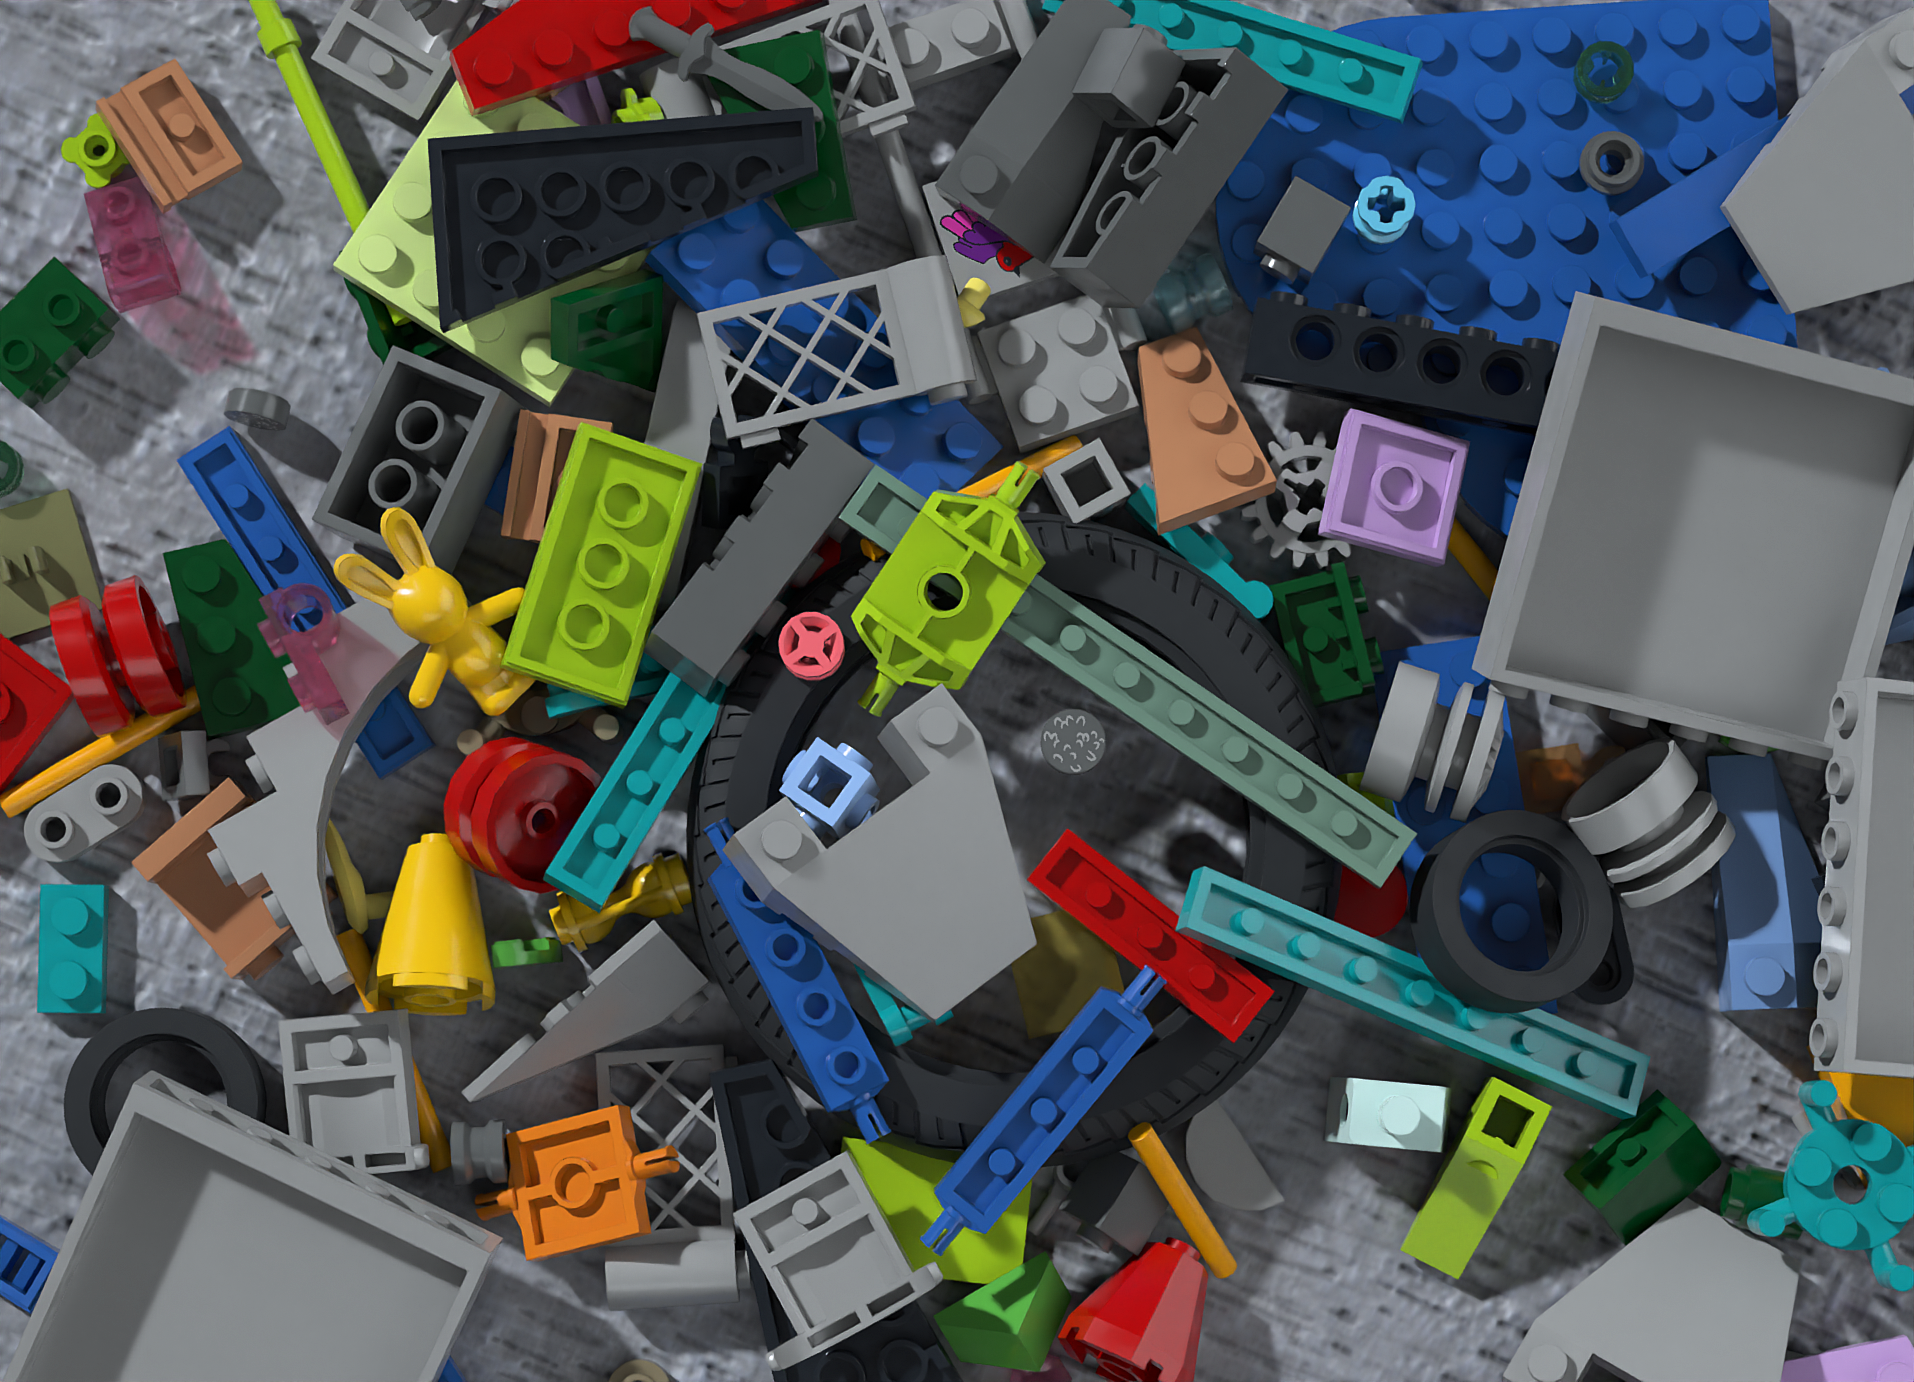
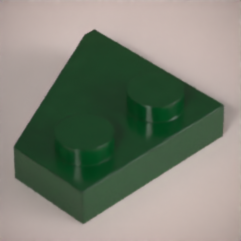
M643 269L551 298V359L569 367L593 372L608 379L625 382L651 392H656L662 367L663 275Z

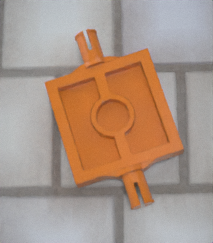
M615 1105L506 1134L511 1164L508 1188L486 1194H478L475 1197V1205L487 1207L476 1209V1213L482 1221L513 1213L522 1231L526 1261L540 1262L652 1234L645 1198L646 1179L678 1172L680 1162L670 1161V1159L678 1158L679 1155L672 1145L641 1153L636 1145L630 1106Z

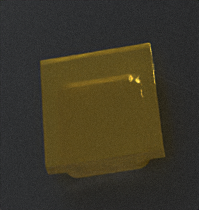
M1064 910L1030 918L1037 944L1010 964L1029 1039L1064 1031L1101 986L1121 994L1124 993L1115 951Z

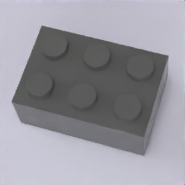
M393 345L312 520L343 539L397 561L381 535L380 525L381 517L387 509L399 507L415 519L435 565L451 575L514 441L520 409H527L499 388Z

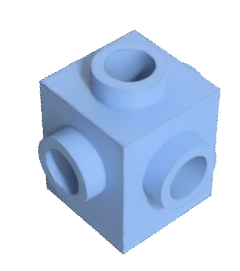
M818 737L807 751L802 750L791 761L782 778L784 784L779 789L783 797L787 796L819 840H821L826 832L840 840L851 830H854L873 816L880 803L875 798L880 788L869 772L873 764L859 752L844 743H841L836 750ZM834 788L843 789L830 808L824 805V797L828 791Z

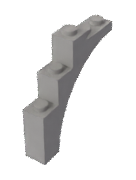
M366 598L284 643L294 661L283 667L284 672L301 701L312 695L314 699L246 736L256 753L245 760L246 764L264 794L274 788L276 792L208 830L218 848L207 853L224 885L228 887L237 882L248 898L270 886L272 890L261 895L279 929L281 930L291 924L299 937L302 946L292 952L311 985L322 979L333 995L356 982L336 938L326 892L325 837L334 790L355 740L381 701L418 664L423 662L430 646L409 637L395 624L387 608Z

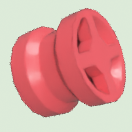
M803 612L791 618L783 627L779 637V653L786 668L794 676L806 681H821L832 676L841 666L845 656V642L838 625L829 616L818 612Z

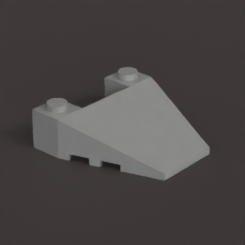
M1914 7L1880 20L1831 54L1820 69L1823 71L1807 94L1798 99L1787 114L1788 120L1772 142L1763 147L1720 206L1723 214L1786 315L1914 281V118L1899 95L1914 85Z
M942 683L890 720L877 737L913 785L911 788L828 849L824 847L787 796L733 834L722 849L763 904L779 915L783 913L813 934V939L830 951L836 950L865 971L864 975L931 1022L937 1020L1037 944L982 735Z
M1686 1197L1535 1319L1504 1372L1502 1382H1582L1593 1362L1627 1382H1781L1801 1262L1749 1232L1735 1227L1733 1223Z

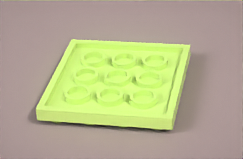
M456 80L334 262L333 270L550 408L575 370L573 367L551 359V298L639 271L645 263V259L656 245L443 333L440 329L427 139L580 126L535 96L471 116L458 80Z

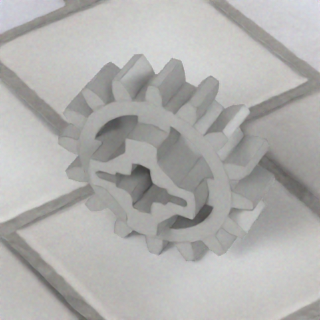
M1318 431L1312 445H1304L1299 432H1293L1289 437V449L1283 451L1274 441L1267 444L1266 452L1271 461L1269 466L1277 480L1275 493L1270 495L1280 502L1283 520L1278 528L1269 516L1266 496L1253 500V505L1244 508L1240 512L1241 520H1256L1259 527L1255 529L1249 538L1251 543L1255 544L1268 539L1273 544L1268 555V559L1272 562L1279 558L1283 551L1292 554V570L1298 571L1305 557H1313L1318 570H1323L1328 566V552L1334 551L1343 561L1352 554L1349 544L1331 538L1318 542H1301L1297 540L1303 531L1320 527L1323 512L1313 508L1307 515L1300 513L1296 509L1300 499L1293 491L1305 494L1310 487L1316 489L1320 493L1317 504L1324 508L1336 448L1334 450L1325 448V432ZM1302 460L1320 462L1315 470L1298 474L1293 473L1287 468L1285 470L1282 469L1288 464Z

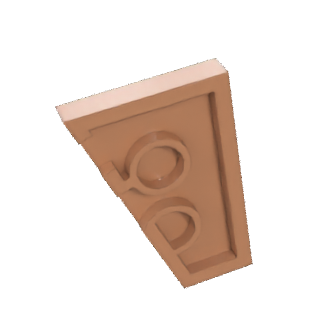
M1197 326L1140 346L1137 362L1144 422L1147 427L1150 450L1149 464L1152 485H1154L1158 535L1275 493L1277 480Z

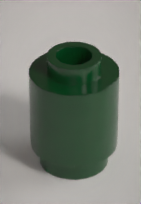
M1748 1164L1745 1170L1731 1167L1723 1187L1720 1216L1734 1220L1735 1227L1750 1230L1747 1219L1753 1210L1784 1198L1783 1180L1785 1172ZM1796 1222L1786 1225L1778 1237L1797 1241L1803 1230Z

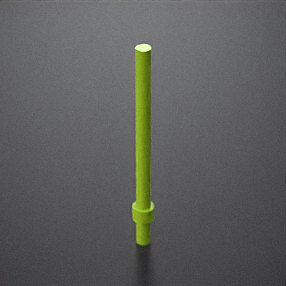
M248 0L261 28L257 32V36L267 58L275 59L354 234L369 212L370 207L299 53L298 48L302 45L301 39L292 20L283 17L276 0ZM385 303L395 326L412 321Z

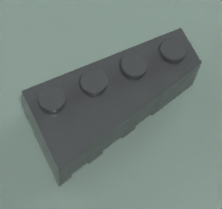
M1238 48L1171 50L1186 64L1154 127L1120 129L1050 266L1053 271L1100 306L1140 309L1288 91L1285 86Z
M813 418L798 436V444L787 468L781 463L776 465L750 506L752 513L748 518L743 514L736 518L712 554L715 558L711 565L704 562L653 628L644 648V653L705 698L718 681L729 687L751 657L743 649L756 632L766 638L788 609L780 601L791 587L795 585L800 590H803L813 580L825 562V559L820 557L818 553L830 537L840 544L851 531L848 526L839 521L838 517L875 464Z

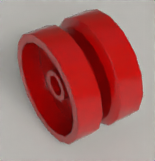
M134 575L105 586L101 603L103 616L97 606L82 595L50 606V625L62 667L76 702L87 724L97 737L103 738L132 727L135 715L134 698L141 709L154 718L186 708L187 696L171 637L149 590L140 577Z
M518 737L492 740L469 754L452 776L443 804L445 832L455 853L475 870L491 877L499 878L502 882L518 889L539 894L558 891V888L543 880L545 872L602 780L600 775L581 759L555 751L553 748Z

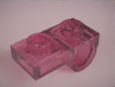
M139 176L84 193L108 294L118 312L121 314L181 295L182 290L179 277L169 249L164 241L154 199Z
M299 583L289 586L284 590L281 587L258 599L268 618L257 625L275 658L288 653L298 674L288 678L287 681L305 714L317 708L326 725L350 714L319 655L328 651L335 644L340 633V620L327 594L313 584ZM314 607L323 611L322 620L315 629L308 632H297L291 629L292 619L300 610Z

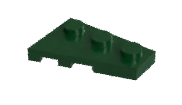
M820 30L724 49L726 53L734 58L762 68L784 79L812 100L823 113V119L820 122H815L819 176L773 195L790 228L796 233L857 220L824 34ZM708 76L728 114L770 111L747 98L729 84Z
M226 539L163 553L208 740L262 728L314 699L312 695L301 701L284 672L283 667L294 662L284 643L291 639Z

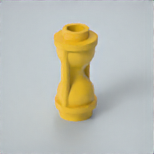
M661 852L652 856L653 861L636 867L630 873L624 886L611 893L599 913L563 891L556 893L559 906L550 909L549 913L561 944L566 945L574 942L579 953L589 949L588 944L604 939L613 929L615 922L621 916L628 913H636L647 918L663 917L672 911L675 916L684 913L683 906L692 903L688 873L680 854L676 853L664 858Z

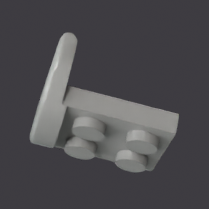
M345 0L312 55L311 60L320 67L423 125L454 73L449 60L451 50L476 33L489 12L500 15L510 7L513 0H442L438 8L418 21L414 20L410 11L407 12L400 0Z
M408 1008L278 1021L289 1136L368 1174L419 1170L429 1165L428 1144H422L420 1141Z
M850 1150L733 1213L798 1334L766 1354V1361L773 1371H780L848 1338L919 1298L943 1280V1274L935 1261L917 1270L914 1269Z

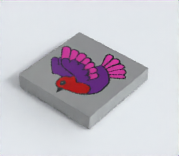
M937 181L922 186L943 253L948 259L958 296L970 278H979L989 285L991 293L987 298L988 300L1060 276L1050 266L1070 229L1069 227L1044 264L940 196L935 187Z

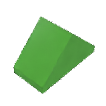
M1044 1251L933 1315L960 1362L1040 1372L1072 1296L1048 1254Z

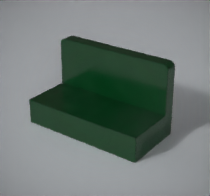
M1657 1089L1638 1106L1635 1117L1623 1119L1562 1175L1570 1186L1603 1217L1616 1237L1627 1246L1682 1202L1721 1166L1722 1162L1697 1125Z

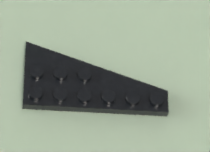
M813 107L427 139L440 329L443 333L451 331L818 177L819 168Z
M761 1060L713 1070L709 1073L738 1210L833 1159L785 1074L777 1067L773 1060ZM743 1234L767 1351L770 1352L798 1334ZM916 1299L872 1325L801 1362L780 1371L772 1370L774 1382H964Z

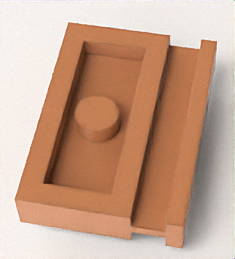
M175 58L121 87L120 92L105 99L103 97L96 101V112L163 214L171 210V207L184 199L189 200L242 170L243 162Z
M520 409L500 534L502 538L531 541V543L540 544L578 425L583 422L613 433V423L550 413L549 415L534 413L529 410Z

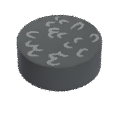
M234 388L228 392L223 414L228 419L243 425L280 431L286 429L291 405L286 399L269 392L250 388Z
M1066 709L1053 715L1045 724L1041 734V751L1046 762L1054 770L1065 775H1081L1092 770L1103 757L1106 747L1105 732L1098 719L1089 712L1080 709Z

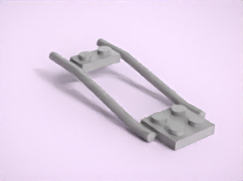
M825 0V1H826V4H827V5H830V4L835 3V2L840 1V0ZM965 0L889 27L911 91L1012 57V53L1017 51L1022 60L1039 37L1026 0ZM857 13L843 17L837 30L840 43L864 53L871 37L865 38ZM879 44L873 58L887 64ZM845 55L853 76L859 61ZM869 66L858 88L862 103L875 108L889 103L887 96L892 95L894 98L898 94L890 75ZM899 130L876 137L875 140L917 259L942 255ZM1089 176L1085 185L1082 203L1092 186ZM1085 294L979 331L973 337H971L969 329L965 328L977 381L965 385L968 394L966 397L970 405L982 403L998 394L1020 454L1139 413V404L1119 353L1123 350L1137 349L1147 343L1146 335L1137 311L1134 308L1102 307Z

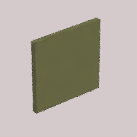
M68 488L0 509V632L7 638L12 639L50 627V606L79 595L89 599L101 611L102 596L70 490Z

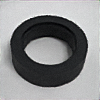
M1524 810L1497 811L1481 816L1452 832L1434 845L1427 853L1416 872L1411 888L1409 905L1410 924L1416 947L1427 968L1439 983L1454 996L1465 1003L1486 1011L1496 1013L1525 1012L1536 1009L1572 992L1587 981L1596 971L1603 960L1610 942L1613 926L1612 899L1600 864L1576 834L1559 822L1538 813ZM1487 853H1506L1520 857L1535 866L1552 885L1561 907L1562 933L1554 955L1540 970L1529 972L1515 971L1497 965L1484 956L1469 938L1461 919L1459 893L1467 869L1478 856Z
M149 1008L135 1011L103 1027L87 1042L77 1056L69 1073L64 1093L66 1131L70 1143L84 1167L93 1176L111 1135L106 1118L105 1100L114 1072L130 1054L145 1045L155 1042L176 1041L189 1045L204 1054L212 1062L222 1078L226 1091L227 1106L265 1123L267 1100L264 1079L254 1055L245 1042L229 1027L208 1015L176 1008Z

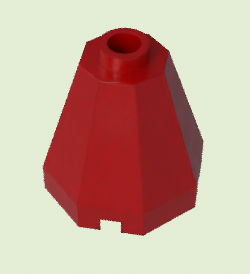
M1167 1237L1164 1243L1146 1242L1138 1256L1133 1254L1068 1316L1057 1337L1067 1354L1083 1364L1087 1354L1096 1358L1099 1366L1095 1373L1108 1382H1193L1208 1282V1273L1205 1267L1198 1262L1201 1254L1192 1246L1172 1237Z

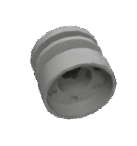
M1399 661L1359 790L1400 802L1407 793L1414 777L1427 780L1424 798L1425 810L1432 813L1435 812L1443 786L1457 790L1450 818L1466 823L1470 810L1486 791L1504 735L1503 704L1506 695L1489 690L1481 715H1473L1467 713L1474 684L1464 682L1451 706H1444L1438 704L1440 674Z
M1668 738L1647 741L1606 763L1570 795L1562 808L1561 819L1568 829L1579 837L1592 855L1604 854L1599 864L1606 880L1614 883V893L1621 903L1629 908L1649 906L1670 897L1690 885L1715 865L1728 851L1736 837L1735 826L1726 814L1718 811L1717 801L1714 796L1705 791L1693 792L1698 783L1697 772L1675 741Z

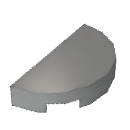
M1218 1099L1192 1116L1185 1133V1161L1194 1182L1211 1200L1234 1210L1262 1211L1285 1201Z

